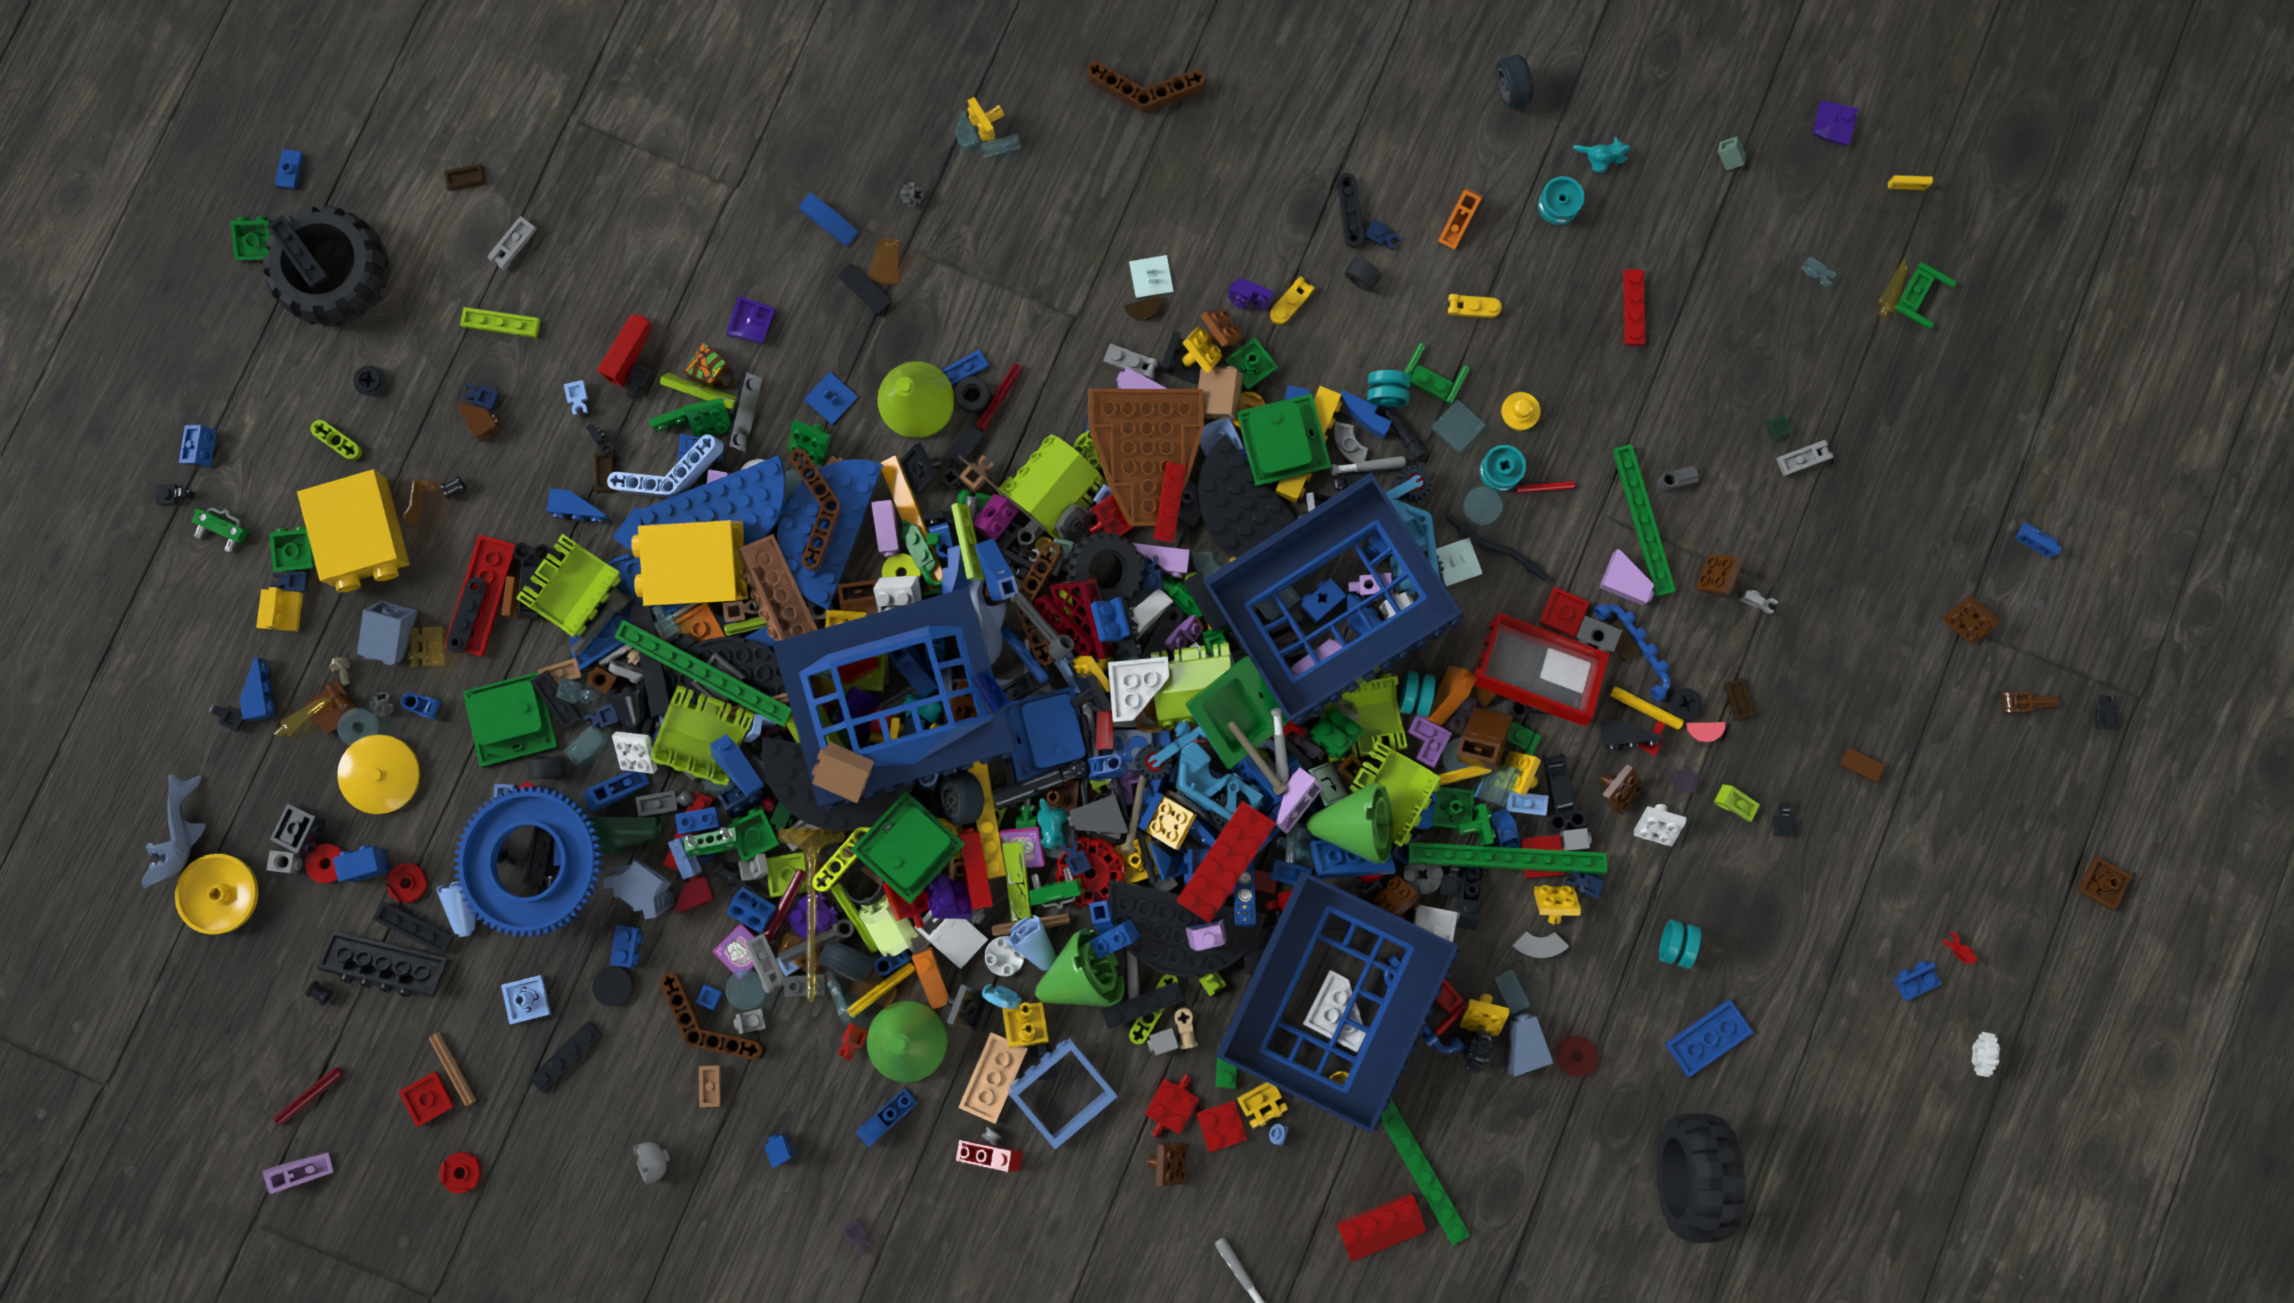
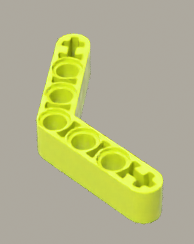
M861 827L856 829L814 876L812 884L816 890L823 892L830 890L856 861L858 857L855 854L850 858L846 857L845 850L847 847H853L859 841L858 835L860 832L865 831L867 833L870 828ZM834 862L841 864V869L837 873H834L831 869ZM826 871L834 876L833 879L831 877L826 879V886H819V879H825L828 874H825Z

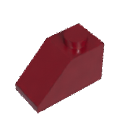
M697 875L690 878L691 882L685 884L674 908L675 914H681L716 900L708 877Z

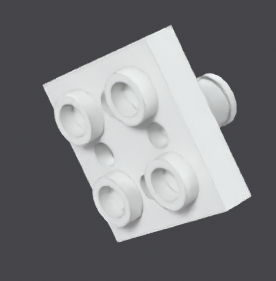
M615 732L612 735L621 770L652 774L658 770L656 762L650 759L654 743L649 735Z
M1658 804L1655 808L1647 806L1634 829V836L1672 846L1686 823V817L1667 812L1668 808L1663 804Z

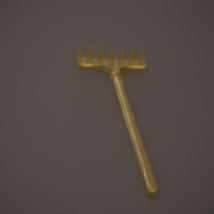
M781 827L778 831L779 841L797 845L803 850L808 862L807 1001L813 1002L815 1000V888L812 882L816 875V862L819 852L828 844L843 842L845 831H833L822 828L814 829L813 827L810 829H803V827L800 829H793L792 827L790 829H783Z

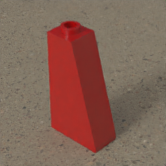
M631 314L597 369L606 381L624 388L627 378L653 327L647 317L638 314V316Z
M973 827L964 828L962 832L957 833V836L965 843V846L960 850V857L970 906L973 910L991 907L993 905L980 832L974 830Z

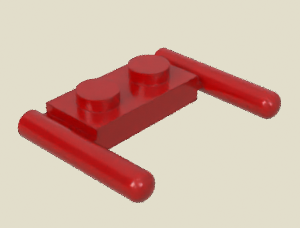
M1444 979L1440 985L1443 988L1439 999H1434L1449 1016L1434 1029L1437 1035H1441L1464 1013L1467 1006L1463 998Z

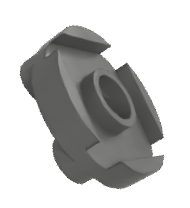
M1071 504L1061 515L1055 528L1063 540L1080 542L1082 538L1088 537L1091 533L1089 528L1093 527V524H1091L1093 515L1087 508Z
M1408 864L1403 868V880L1418 894L1432 893L1437 890L1442 882L1443 870L1440 865ZM1426 870L1427 879L1422 878L1420 880L1418 878V871Z

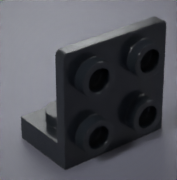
M1173 331L1161 364V372L1197 384L1202 367L1197 361L1190 367L1183 363L1182 356L1189 353V351L1183 344L1184 339H1181V333Z

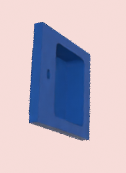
M1073 686L1002 704L1015 749L1011 760L1017 782L1055 767L1060 769L1068 766L1074 760L1086 762L1085 747L1080 732L1079 715L1081 713L1079 708L1075 710L1069 703V700L1076 696Z

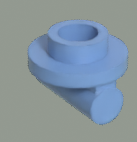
M1275 1124L1269 1133L1270 1141L1273 1144L1283 1146L1289 1127Z

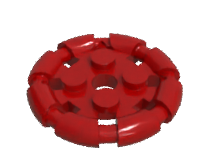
M1091 837L1077 839L1078 851L1085 850L1092 868L1096 871L1094 878H1089L1086 875V871L1073 877V879L1080 877L1085 891L1076 896L1072 902L1085 907V905L1089 906L1090 903L1108 900V892L1105 894L1102 892V889L1105 886L1109 888L1110 879H1114L1110 878L1112 872H1117L1116 879L1114 880L1126 882L1124 876L1127 870L1122 854H1118L1114 849L1115 846L1101 838L1091 839ZM1096 847V852L1089 853V848ZM1064 850L1061 852L1056 864L1058 866V872H1056L1057 882L1066 880L1063 869L1069 867L1065 858L1070 855ZM1107 854H1109L1113 859L1109 863L1104 858V856H1106ZM1086 892H1093L1092 898H1086Z

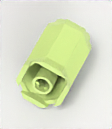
M886 893L880 901L873 905L864 906L860 904V918L883 956H887V953H890L891 956H896L910 947L912 937L916 939L918 936L917 930L910 918L896 921Z

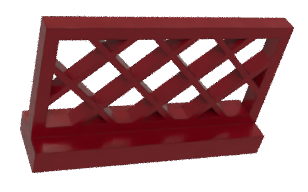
M1096 578L1051 585L1054 601L1063 610L1066 607L1073 612L1070 616L1072 619H1074L1075 615L1083 621L1080 626L1082 629L1085 624L1090 626L1092 634L1090 635L1087 631L1085 632L1094 640L1097 652L1093 651L1087 656L1101 660L1114 654L1113 641L1100 642L1090 605L1095 601H1102ZM1075 587L1080 588L1081 598L1073 592ZM1058 589H1062L1067 593L1065 599L1059 595ZM1070 596L1078 602L1076 607L1068 603ZM1081 605L1086 610V616L1078 611ZM1074 648L1070 651L1072 652L1074 657L1082 656L1080 654H1076Z

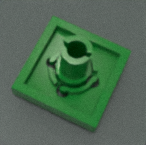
M1253 338L1224 360L1227 366L1236 367L1240 372L1241 369L1243 372L1246 369V372L1242 373V385L1247 391L1278 369L1276 363L1256 338Z
M723 398L709 401L703 400L700 403L685 406V413L694 437L701 438L704 435L714 436L729 432L731 419Z
M795 419L791 425L787 451L792 452L795 449H803L813 463L822 467L826 461L830 435L824 433V428L819 424L811 427Z
M1439 787L1437 792H1434L1437 801L1432 826L1458 829V823L1472 821L1475 790Z
M1486 804L1474 806V821L1458 823L1460 836L1477 832L1479 846L1494 843L1495 831L1493 827H1490L1489 819H1491L1490 808H1486Z

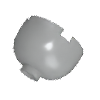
M644 1142L633 1146L634 1155L639 1156L637 1158V1165L646 1185L659 1180L665 1174L667 1169L666 1162L669 1161L666 1149L662 1150L654 1142Z

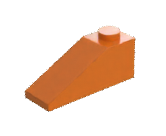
M1467 187L1464 189L1438 240L1440 243L1455 250L1483 195Z
M1449 665L1432 702L1429 715L1425 719L1441 727L1469 696L1476 680L1473 677L1474 674L1466 669Z
M932 946L914 952L912 959L932 1010L947 1005L949 994Z

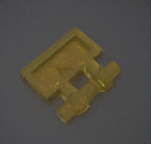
M423 627V635H419V628H411V635L409 636L411 650L408 653L410 667H419V660L421 659L422 666L424 667L445 666V627ZM419 642H423L422 652H419Z

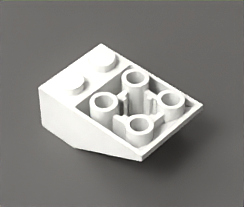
M917 576L879 578L873 589L879 612L921 601V590Z
M931 910L922 919L925 926L917 929L960 969L988 940L967 919L933 918Z

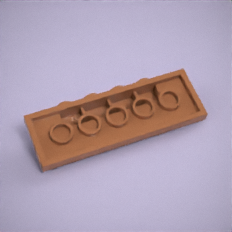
M772 534L737 549L745 567L742 569L744 572L742 573V579L752 589L750 592L751 598L759 604V615L762 620H766L769 626L767 628L769 636L774 638L775 641H780L818 630L774 535Z

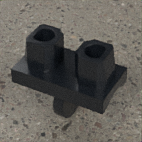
M1023 545L1018 549L1012 547L1010 551L1005 549L1001 552L1009 568L1011 565L1017 567L1014 576L1020 580L1026 578L1033 566V563L1027 561L1030 555L1025 553L1026 547Z

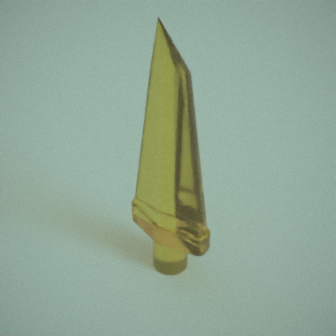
M1905 258L1878 301V304L1881 306L1878 315L1881 317H1886L1888 311L1894 312L1907 271Z
M330 698L318 699L280 720L281 727L274 731L277 737H281L283 734H286L288 737L291 736L320 710Z

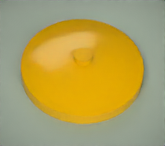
M372 735L356 741L343 754L338 767V783L346 800L355 808L371 814L390 813L402 808L415 795L421 777L419 761L414 751L402 740L388 735Z
M210 854L193 861L180 875L175 889V904L180 917L189 927L205 934H224L239 928L252 915L258 900V884L253 871L239 858L226 854Z

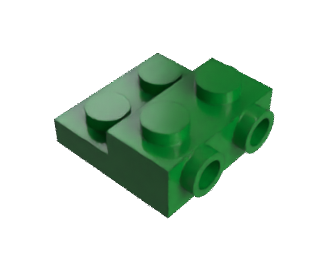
M249 216L237 217V221H230L235 260H263L264 256H269L270 251L266 248V244L271 236V232L266 226L274 220H269L268 216H256V220H249Z
M306 526L295 527L296 530L289 531L288 528L276 529L275 533H269L273 572L315 568Z
M1334 706L1313 727L1309 737L1313 744L1318 747L1322 746L1330 757L1341 760L1365 733V729L1355 721L1342 715Z
M752 809L748 812V816L741 818V816L736 817L730 821V825L726 826L727 829L735 827L741 833L742 846L736 849L743 862L780 845L764 809Z

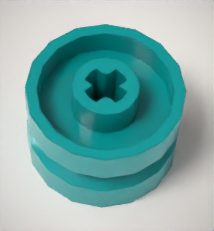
M1564 176L1550 180L1538 199V210L1541 217L1553 225H1564L1571 222L1584 202V192L1581 185L1576 180Z
M1378 370L1369 373L1368 386L1372 389L1367 392V402L1379 407H1401L1408 405L1410 402V392L1406 389L1410 387L1411 376L1406 372L1397 370Z
M1498 445L1492 448L1482 460L1479 468L1480 478L1490 490L1506 492L1514 488L1524 476L1526 462L1522 453L1515 447Z
M1407 670L1401 691L1399 713L1410 714L1415 706L1417 716L1428 717L1434 698L1435 675L1424 674L1419 684L1418 672Z
M1670 919L1664 929L1660 942V962L1673 964L1676 961L1677 966L1690 969L1696 960L1700 946V927L1687 924L1684 927L1682 922Z

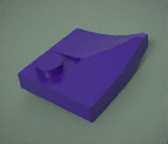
M1821 100L1812 135L1848 147L1858 108Z
M738 296L726 333L727 336L763 345L776 309Z
M852 685L845 697L851 719L866 716L868 711H874V708H877L879 705L880 697ZM841 706L833 718L836 723L845 721ZM868 722L855 725L854 731L866 736L869 732Z

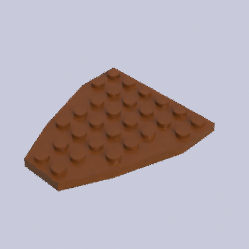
M1088 389L1089 431L1108 486L1128 526L1156 525L1166 462L1186 465L1183 495L1204 429L1203 389Z

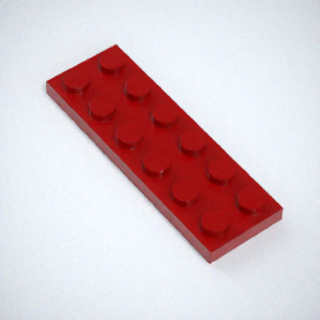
M478 535L447 634L448 637L467 581L474 577L484 580L487 584V592L468 647L464 651L465 653L484 657L505 590L506 577L509 576L514 561L513 550L516 544ZM474 584L472 589L476 590L478 585ZM455 640L453 645L457 646L459 641Z
M1242 800L1176 899V902L1210 923L1276 825V822Z

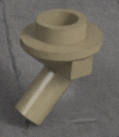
M342 656L334 658L329 668L333 673L339 672L342 685L350 683L347 669L350 667L348 658H342Z

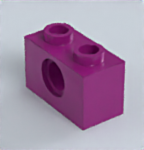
M994 494L974 520L973 527L984 537L996 541L1019 510L1007 498Z

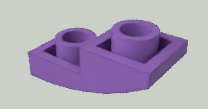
M1192 615L1172 632L1165 641V645L1173 655L1175 649H1179L1181 654V649L1185 648L1189 641L1195 642L1204 626L1196 615Z

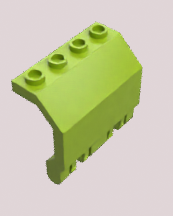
M1051 434L1043 440L1042 446L1030 456V460L1026 465L1018 470L1016 477L1007 483L1003 493L1026 510L1037 522L1046 528V532L1053 538L1062 539L1055 525L1068 506L1075 504L1088 509L1090 506L1087 503L1091 505L1094 502L1086 493L1090 488L1097 494L1100 490L1099 488L1103 484L1108 485V483L1078 451L1059 437Z
M562 534L558 542L571 551H567L556 543L553 547L566 555L563 561H559L554 555L549 553L546 556L559 565V568L544 559L535 571V574L548 583L545 584L532 575L530 579L542 586L543 589L539 594L527 586L523 590L535 597L536 600L522 591L516 599L575 638L577 635L581 636L587 628L585 623L588 619L592 620L598 612L596 608L600 602L604 604L608 599L610 588H615L621 580L619 577L621 573Z
M1229 643L1220 644L1221 656H1219L1218 644H1214V657L1208 658L1205 646H1201V658L1199 647L1181 649L1182 661L1180 660L1179 649L1174 650L1175 662H1169L1170 678L1154 696L1160 729H1174L1180 721L1184 722L1185 720H1188L1190 727L1197 725L1185 703L1231 668ZM1162 651V657H1168L1167 651ZM1152 652L1151 658H1161L1160 652Z
M1391 674L1380 675V679L1372 680L1368 683L1364 681L1359 684L1360 688L1352 693L1346 692L1341 695L1343 697L1341 700L1355 703L1359 715L1355 722L1365 729V733L1356 742L1359 757L1369 756L1371 750L1377 753V750L1372 748L1375 744V738L1382 743L1381 737L1388 736L1391 749L1396 751V744L1398 750L1407 749L1405 732L1397 702V676L1392 677ZM1332 702L1325 705L1326 709L1319 713L1320 719L1324 718L1335 706ZM1355 743L1350 751L1351 754H1353L1357 758L1358 755ZM1328 755L1329 762L1338 761L1337 758L1334 759Z
M678 685L660 726L650 759L657 764H665L677 771H685L697 778H705L717 785L727 786L730 777L711 757L710 744L727 734L740 747L745 733L752 722L754 712L745 710L741 719L744 709L739 707L733 719L728 717L731 704L727 703L721 714L725 702L708 696L702 707L706 696L702 693L697 700V704H691L689 701L692 699L693 690H688L683 701L687 688Z
M1376 740L1372 748L1386 757L1371 750L1369 754L1371 757L1382 761L1381 766L1378 769L1373 764L1364 761L1363 766L1376 774L1361 767L1353 783L1361 788L1371 783H1381L1379 786L1386 787L1390 799L1393 826H1389V837H1392V841L1402 847L1403 843L1407 845L1412 836L1410 833L1412 827L1418 826L1422 818L1420 816L1423 808L1426 810L1432 801L1429 798L1433 791L1437 792L1442 783L1439 781L1441 777ZM1351 784V791L1356 792L1360 790L1359 788Z

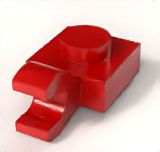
M1658 720L1652 733L1661 735L1666 726L1665 723ZM1659 741L1660 745L1648 746L1647 743H1639L1640 747L1638 748L1656 757L1664 741Z
M1293 890L1278 893V900L1266 902V911L1280 908L1283 912Z
M1950 932L1949 934L1953 937V942L1950 943L1947 939H1943V944L1949 947L1950 951L1965 965H1973L1978 960L1974 955V951L1969 946L1960 944V937L1957 933Z
M849 1023L842 1038V1042L845 1045L840 1048L838 1055L851 1061L855 1049L862 1048L869 1030Z

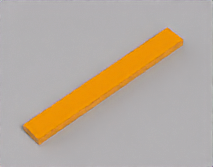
M893 456L881 462L883 464L882 473L903 522V519L914 525L920 526L927 539L926 534L929 531L899 457ZM930 546L937 559L936 566L930 573L934 581L938 582L942 579V569L944 568L935 546ZM929 586L930 591L942 588V586L939 588Z

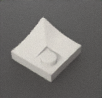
M1419 905L1418 908L1415 906L1413 924L1453 942L1458 912Z

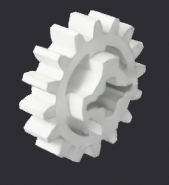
M1982 1032V1034H1979V1040L1976 1039V1043L1973 1044L1971 1060L1973 1065H1975L1974 1071H1976V1075L1990 1077L1993 1074V1070L1996 1069L1995 1066L1999 1064L2000 1047L1999 1044H1996L1997 1038L1995 1034Z

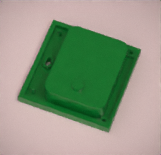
M1312 393L1237 412L1256 487L1331 469L1332 466Z
M1249 656L1242 658L1185 703L1227 769H1231L1248 755V752L1229 729L1228 724L1235 722L1256 749L1275 733L1274 717L1271 715V710L1280 708ZM1284 713L1281 715L1282 727L1289 722Z
M538 672L463 691L478 762L481 768L559 748L551 711L530 682V680L539 675Z
M905 791L853 846L851 852L905 901L911 904L965 846V843Z

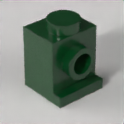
M779 801L770 822L775 824L774 829L784 833L789 826L792 827L796 816L790 813Z

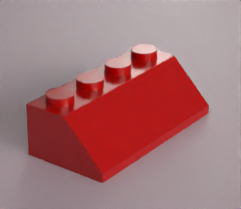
M1411 1193L1336 1222L1351 1262L1426 1232L1421 1213Z

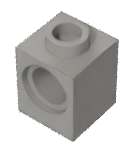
M1587 828L1560 832L1562 851L1590 848L1589 844L1592 843L1590 832H1587Z
M270 850L267 870L298 874V870L302 866L300 854ZM287 857L289 863L284 867L283 861Z
M1172 1028L1149 1035L1150 1040L1147 1041L1150 1052L1154 1051L1155 1055L1179 1048Z

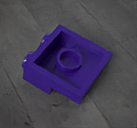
M1238 277L1236 283L1232 282L1228 299L1239 309H1249L1251 303L1259 309H1269L1274 291Z
M936 876L925 888V893H927L929 900L928 907L933 918L970 919L973 914L965 882L950 881L949 876Z
M812 890L785 916L786 920L804 942L828 931L832 925L840 921L837 917L840 914L833 906L829 907L826 904L827 898L821 891Z

